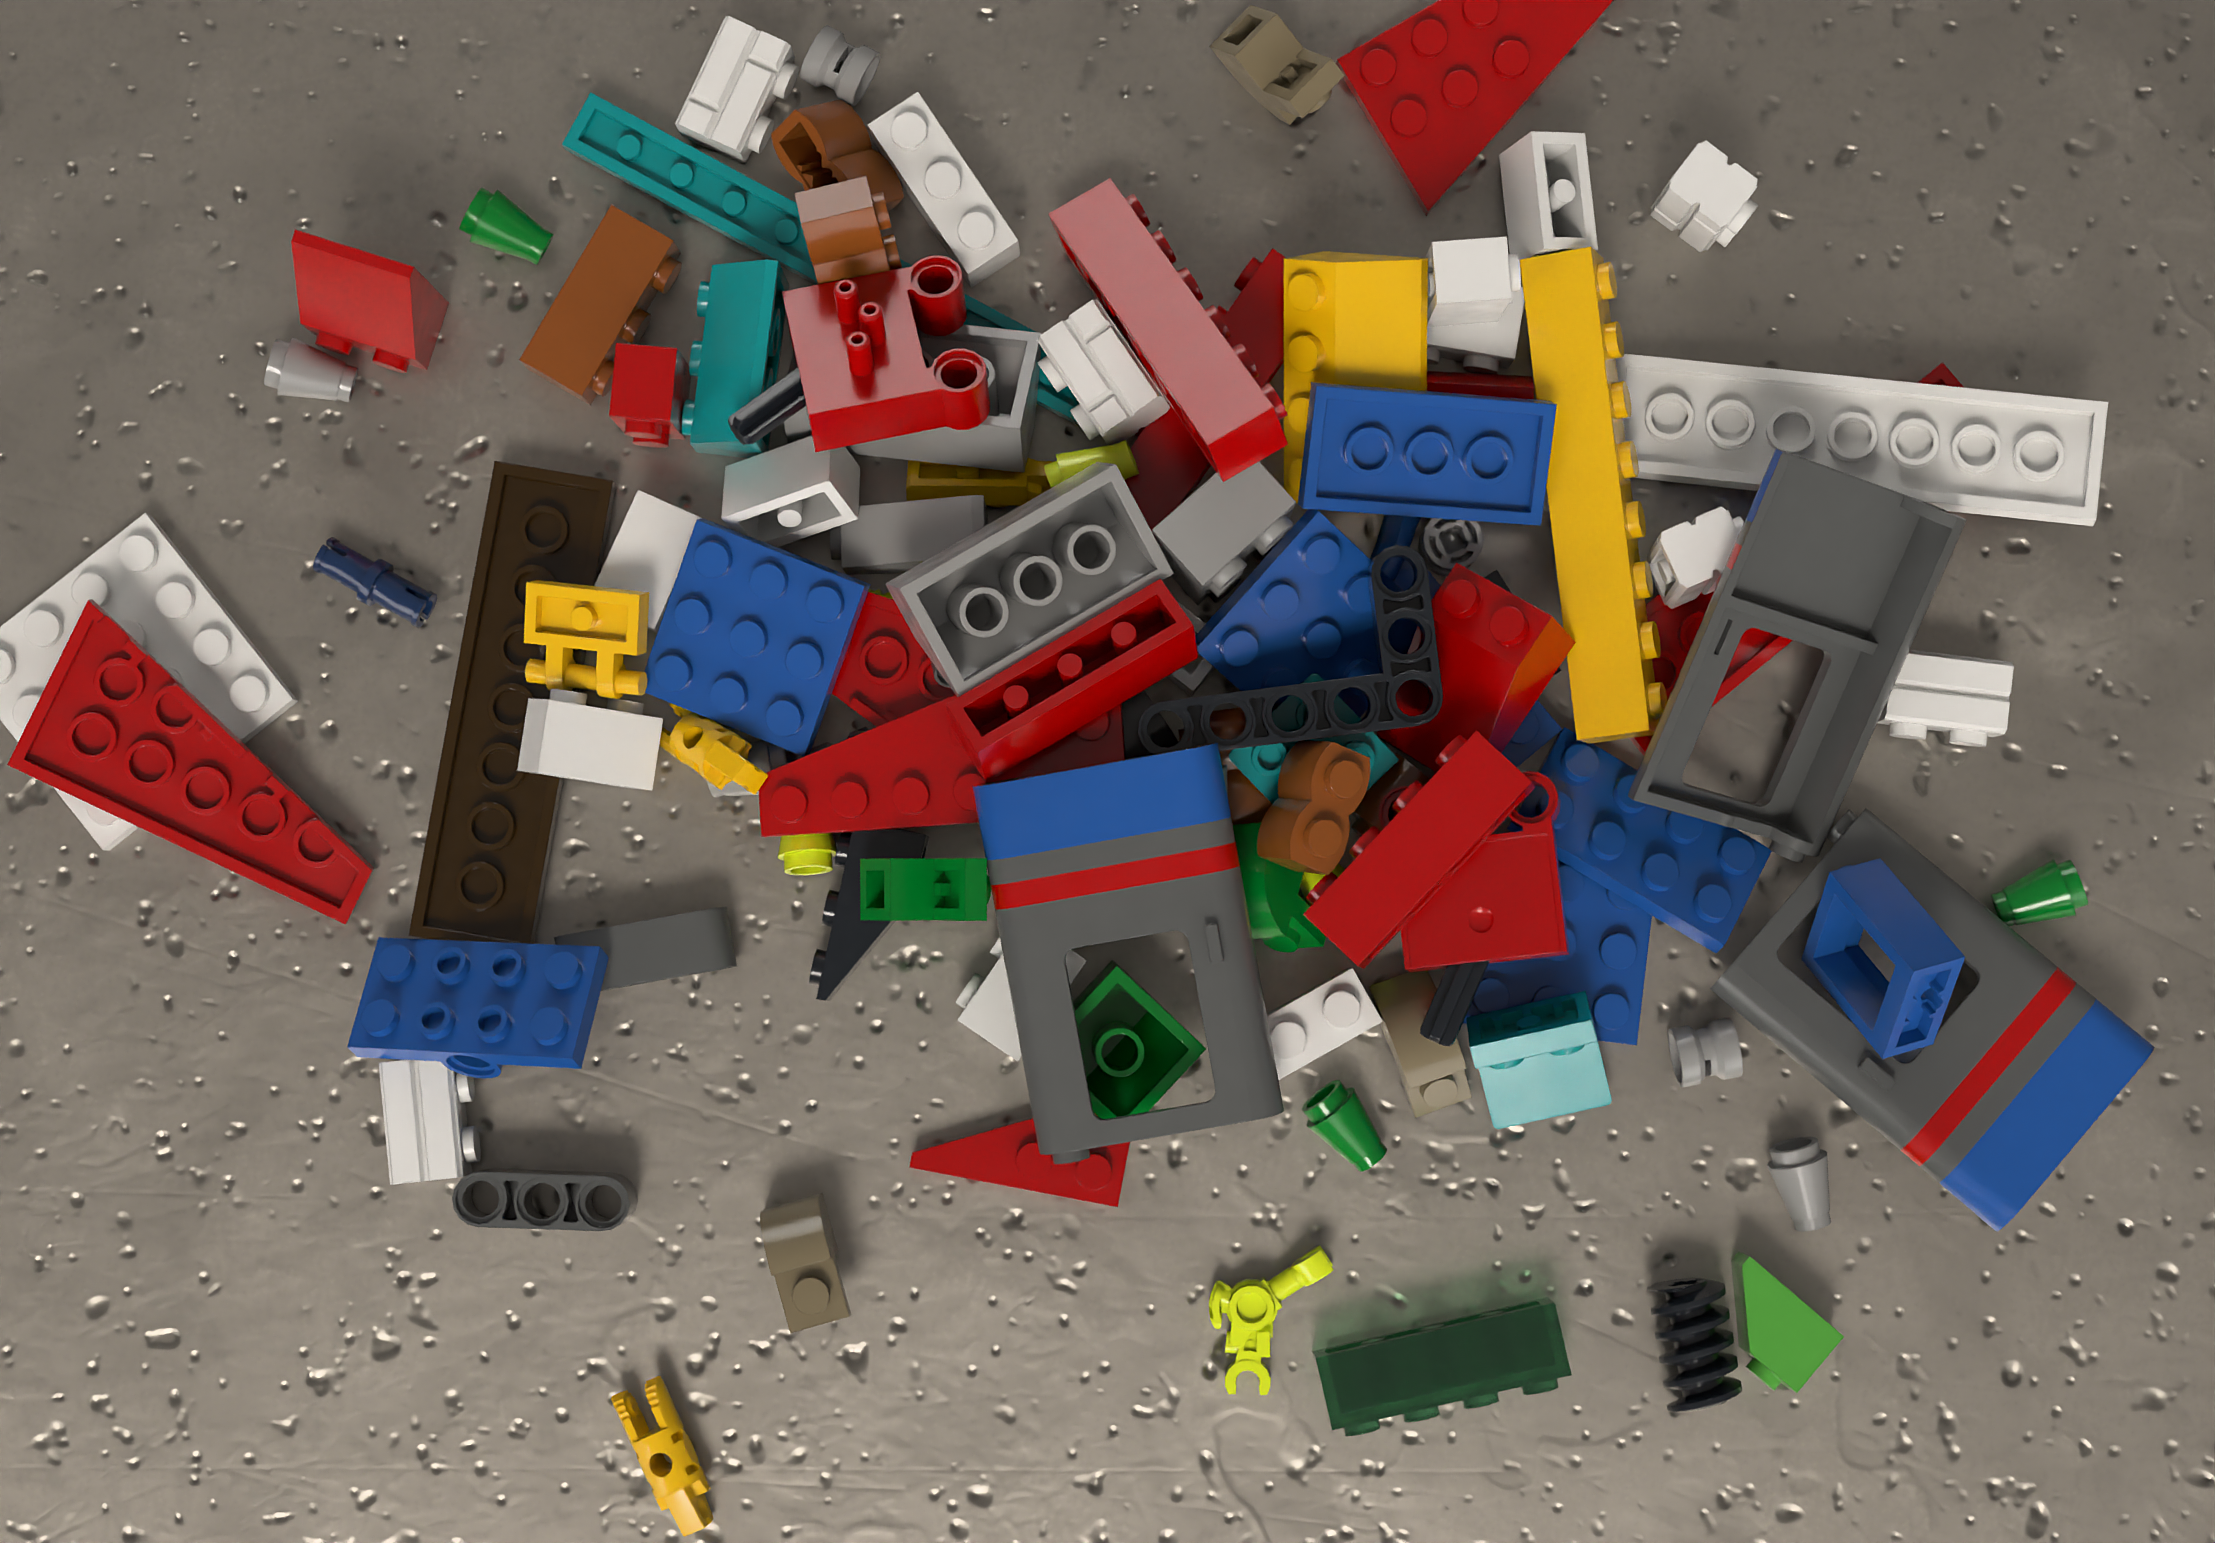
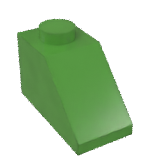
M1738 1252L1731 1260L1738 1345L1752 1357L1746 1368L1773 1391L1782 1383L1798 1393L1844 1336L1753 1258Z

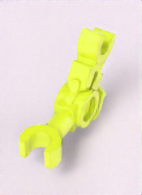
M1321 1245L1302 1255L1290 1267L1268 1281L1265 1277L1245 1279L1237 1282L1232 1288L1223 1280L1215 1282L1209 1298L1210 1320L1215 1329H1220L1222 1313L1227 1314L1231 1322V1330H1227L1225 1353L1236 1354L1235 1360L1228 1366L1225 1373V1387L1228 1394H1236V1378L1241 1372L1247 1370L1253 1371L1259 1377L1260 1395L1268 1394L1271 1376L1267 1365L1261 1360V1357H1270V1338H1273V1322L1278 1310L1282 1308L1281 1301L1302 1287L1309 1286L1334 1271L1333 1264Z

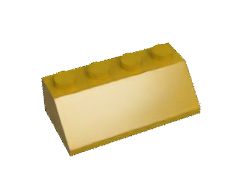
M1330 251L1284 258V407L1287 412V416L1284 417V434L1288 445L1284 447V489L1296 503H1298L1311 382L1427 391L1428 258Z

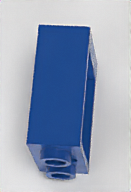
M1879 858L1853 866L1846 865L1829 872L1801 960L1879 1056L1885 1059L1934 1044L1965 956L1884 861ZM1864 929L1895 965L1890 982L1859 946Z

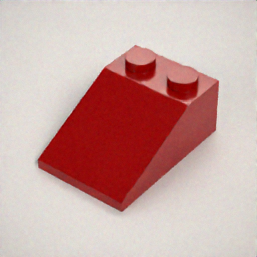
M295 229L291 244L300 324L314 335H317L315 344L324 349L350 356L352 347L374 353L372 358L374 364L406 374L409 365L427 370L449 302L414 266Z
M1457 562L1431 600L1443 691L1442 707L1437 716L1428 723L1413 727L1381 730L1376 734L1384 742L1436 773L1441 768L1435 762L1436 758L1460 734L1468 740L1477 730L1502 753L1576 643L1552 615ZM1418 626L1407 654L1413 653L1421 642V631ZM1416 680L1405 681L1396 692L1398 708L1408 716L1422 713L1429 703L1427 688Z

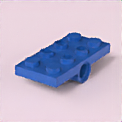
M378 937L347 1047L357 1057L438 1061L456 1073L474 1078L497 1077L501 1074L503 1065L581 1069L609 957L600 946Z

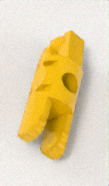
M669 703L668 705L673 708L674 713L680 716L681 719L674 726L672 732L662 727L659 746L683 764L692 767L705 780L721 790L725 784L734 781L750 793L756 794L768 777V774L748 761V753L752 745L736 733L724 728L720 723Z
M657 1376L646 1381V1384H644L648 1403L651 1405V1410L658 1423L657 1427L649 1430L635 1397L628 1390L611 1396V1400L630 1444L637 1454L638 1462L647 1482L652 1487L651 1491L661 1511L669 1508L682 1535L685 1537L706 1528L713 1521L714 1517L704 1494L711 1487L702 1466L699 1464L689 1436L684 1431V1425L662 1377ZM663 1453L670 1457L672 1463L666 1461Z

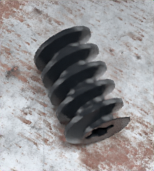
M1684 1278L1663 1281L1647 1287V1291L1666 1294L1667 1299L1652 1307L1651 1315L1670 1318L1671 1323L1656 1331L1655 1338L1674 1342L1675 1347L1671 1351L1659 1356V1362L1661 1364L1677 1366L1679 1373L1663 1380L1664 1388L1680 1390L1683 1394V1397L1667 1404V1410L1671 1412H1687L1707 1409L1724 1404L1727 1400L1741 1393V1381L1734 1377L1724 1376L1738 1367L1737 1356L1720 1352L1734 1343L1733 1332L1727 1329L1716 1328L1730 1318L1729 1308L1712 1303L1726 1294L1725 1284L1704 1278Z

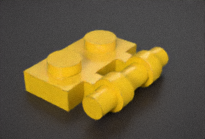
M541 580L526 582L524 643L546 645V660L530 659L527 662L525 669L526 681L529 683L546 684L549 691L551 689L572 691L573 688L597 690L599 697L620 699L623 694L644 695L647 688V674L642 671L626 670L623 658L624 654L638 656L647 653L649 592ZM573 649L597 651L596 666L576 664L573 658Z

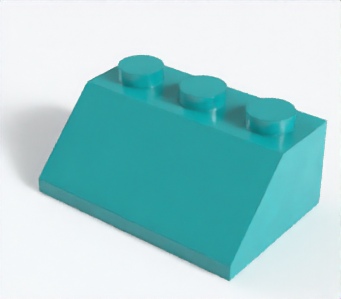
M765 259L712 265L710 282H700L697 298V316L705 318L702 341L693 340L689 362L690 376L698 377L695 400L686 399L682 416V434L690 436V445L697 453L750 458L769 451L771 431L754 444L743 445L731 431L728 419L732 414L778 381L786 317L782 291L789 290V283L779 261Z

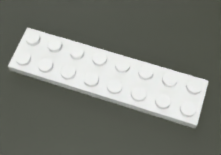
M1624 354V357L1616 358L1618 382L1626 381L1631 399V417L1623 418L1625 440L1634 442L1638 457L1639 474L1638 477L1633 478L1758 491L1773 453L1777 448L1919 499L1947 511L2093 526L2096 521L2108 402Z

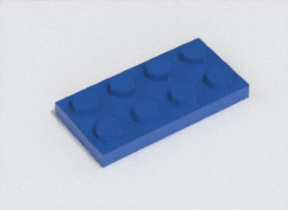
M1311 382L1298 505L1302 509L1541 526L1557 404L1547 400Z
M1564 727L1556 737L1538 770L1539 773L1547 776L1554 783L1561 800L1560 812L1554 821L1558 860L1712 952L1717 953L1725 946L1772 851L1735 828L1725 827L1717 823L1632 800L1628 797V792L1638 770L1592 743L1578 741L1576 733ZM1535 786L1534 790L1520 803L1516 811L1518 814L1530 818L1541 815L1549 804L1548 793L1545 789ZM1510 821L1507 827L1511 832L1523 831L1512 821Z

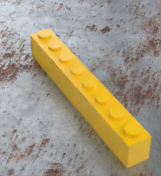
M1591 246L1520 259L1536 400H1547L1557 404L1546 486L1563 629L1576 642L1567 655L1576 738L1578 741L1590 744L1653 735L1666 706L1667 696L1663 683H1655L1652 659L1660 657L1661 647L1655 621H1647L1645 598L1653 596V580L1648 561L1640 562L1637 538L1645 537L1646 522L1641 502L1633 501L1630 478L1638 477L1639 465L1634 442L1625 440L1623 418L1631 417V399L1626 381L1618 382L1616 358L1624 357V341L1619 322H1611L1609 299L1617 297L1614 268L1611 262L1604 263V258Z

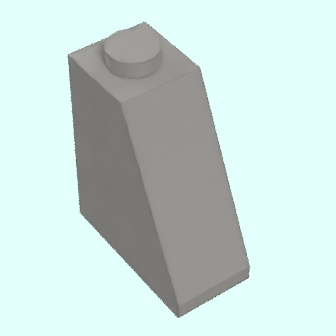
M984 495L859 506L857 520L830 529L831 559L842 560V569L846 575L905 573L988 525V511Z

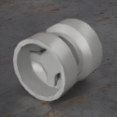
M826 25L818 33L807 52L801 67L800 78L815 87L822 85L835 90L837 99H841L854 107L860 102L869 88L879 66L881 54L866 45L855 47L845 40L844 33Z
M1432 518L1420 535L1418 544L1419 554L1424 559L1427 569L1441 576H1448L1456 562L1468 569L1482 551L1484 537L1481 526L1477 521Z
M1731 1018L1712 1020L1706 1028L1694 1030L1688 1025L1668 1030L1671 1062L1677 1082L1681 1088L1699 1085L1706 1076L1716 1075L1723 1080L1742 1076V1053L1738 1035Z

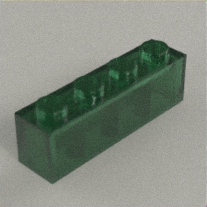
M1548 1297L1312 1351L1328 1423L1332 1430L1343 1428L1345 1436H1357L1376 1431L1381 1428L1380 1419L1403 1414L1405 1423L1434 1418L1440 1415L1438 1406L1462 1401L1464 1409L1491 1405L1499 1401L1498 1392L1518 1387L1522 1388L1523 1395L1548 1392L1559 1387L1557 1378L1572 1375L1556 1305Z

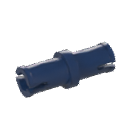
M334 537L326 541L327 546H321L315 557L313 570L320 574L323 573L357 592V600L368 606L377 603L411 622L417 628L424 624V619L427 620L436 605L437 594L426 591L394 573L392 564L381 558L374 562L343 545Z

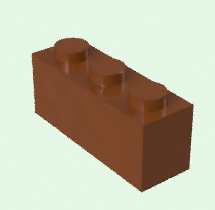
M611 205L519 360L529 371L590 406L597 394L602 397L606 396L612 388L616 343L637 344L651 320L652 315L647 310L658 291L666 294L680 273L682 263L677 259L681 252L674 240Z

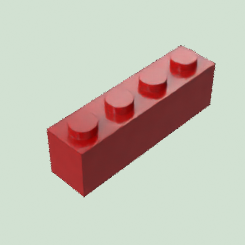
M1160 578L947 703L946 708L954 734L987 783L1197 659L1198 652L1194 625Z
M1477 730L1468 740L1461 734L1455 737L1435 760L1441 767L1439 771L1424 786L1418 780L1413 782L1392 805V808L1398 814L1382 831L1376 826H1372L1349 851V854L1355 860L1339 877L1333 872L1325 875L1306 897L1312 905L1303 915L1360 968L1364 969L1535 788L1532 781Z

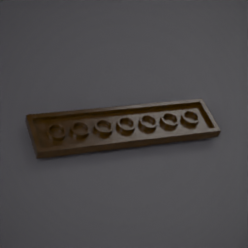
M494 461L408 936L432 940L534 944L564 778L517 771L528 698H550V691L547 689L546 684L529 683L525 677L526 665L530 659L546 660V645L524 643L526 582L541 580L587 586L595 585L602 568L616 483L613 480ZM573 649V658L576 664L584 665L587 650ZM580 688L572 689L573 692H579Z

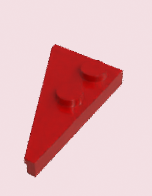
M1029 1118L912 1152L909 1168L1118 1207L1130 1142L1089 1149L1090 1157L1072 1163L1054 1164L1052 1154L1044 1155L1039 1153L1033 1118Z

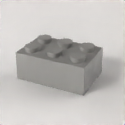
M1257 462L1225 482L1215 473L1152 530V533L1174 573L1171 577L1197 606L1208 596L1216 604L1242 581L1241 576L1245 573L1243 570L1250 558L1254 556L1261 563L1287 534L1288 529L1293 525L1290 516L1296 502L1260 462Z

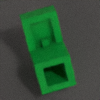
M1262 822L1233 825L1253 939L1262 938L1266 946L1284 953L1295 952L1297 948L1324 947L1326 936L1303 915L1310 907L1298 895L1304 872L1293 871L1258 856L1257 839Z
M987 858L860 859V920L987 921V904L991 896V885L987 875Z

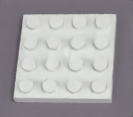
M147 513L136 519L0 627V720L17 742H19L87 601L93 599L244 744L298 702L289 688L160 525ZM54 787L102 850L110 851L139 828Z

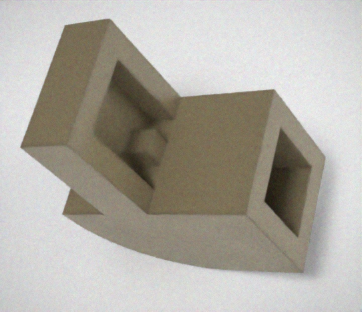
M1250 5L1209 46L1233 77L1262 106L1289 125L1297 117L1304 118L1308 113L1321 108L1331 97L1332 88L1345 76L1332 58L1303 48L1277 13L1254 5Z
M1428 970L1407 972L1369 986L1374 1006L1383 1021L1380 1023L1382 1032L1396 1060L1407 1100L1415 1118L1472 1098L1464 1071L1467 1067L1457 1038L1454 1044L1448 1047L1433 1042L1420 1034V1027L1437 990Z
M823 1193L761 1211L760 1226L771 1276L774 1275L790 1333L850 1317L851 1311L835 1257L839 1250Z

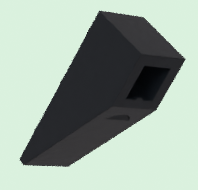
M901 829L841 833L835 856V866L844 868L840 890H829L822 917V925L831 927L827 951L816 949L809 978L810 985L819 986L816 999L823 1001L831 1000L895 923V921L860 920V859L925 858L929 841L927 835Z

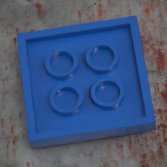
M1308 509L1195 635L1197 652L1240 691L1301 684L1312 673L1318 674L1324 681L1379 674L1368 587V568L1372 560L1320 511ZM1381 570L1380 576L1383 584L1388 589L1394 592H1403V590ZM1400 618L1391 625L1388 639L1395 651L1407 654L1417 629L1415 622ZM1349 687L1337 694L1359 718L1366 712L1368 702L1366 696L1360 690ZM1290 695L1280 697L1275 702L1272 711Z
M697 519L644 670L647 674L645 693L803 757L811 753L871 584L707 519Z
M1558 860L1569 955L1489 963L1466 1017L1586 991L1598 1041L1637 1045L1652 915Z

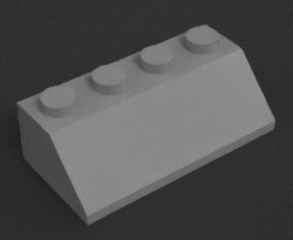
M963 325L956 332L949 335L932 336L916 328L926 368L931 367L934 360L940 354L951 349L965 348L975 351L983 358L986 364L990 397V413L987 419L979 426L969 430L942 427L846 446V449L850 454L1024 473L1035 427L1040 370L1037 362L1041 358V346L1037 340L1041 333ZM794 351L788 374L797 368ZM806 406L784 421L788 444L812 436Z
M1096 462L885 584L915 639L955 695L959 697L1160 578L1164 580L1174 573L1117 465Z

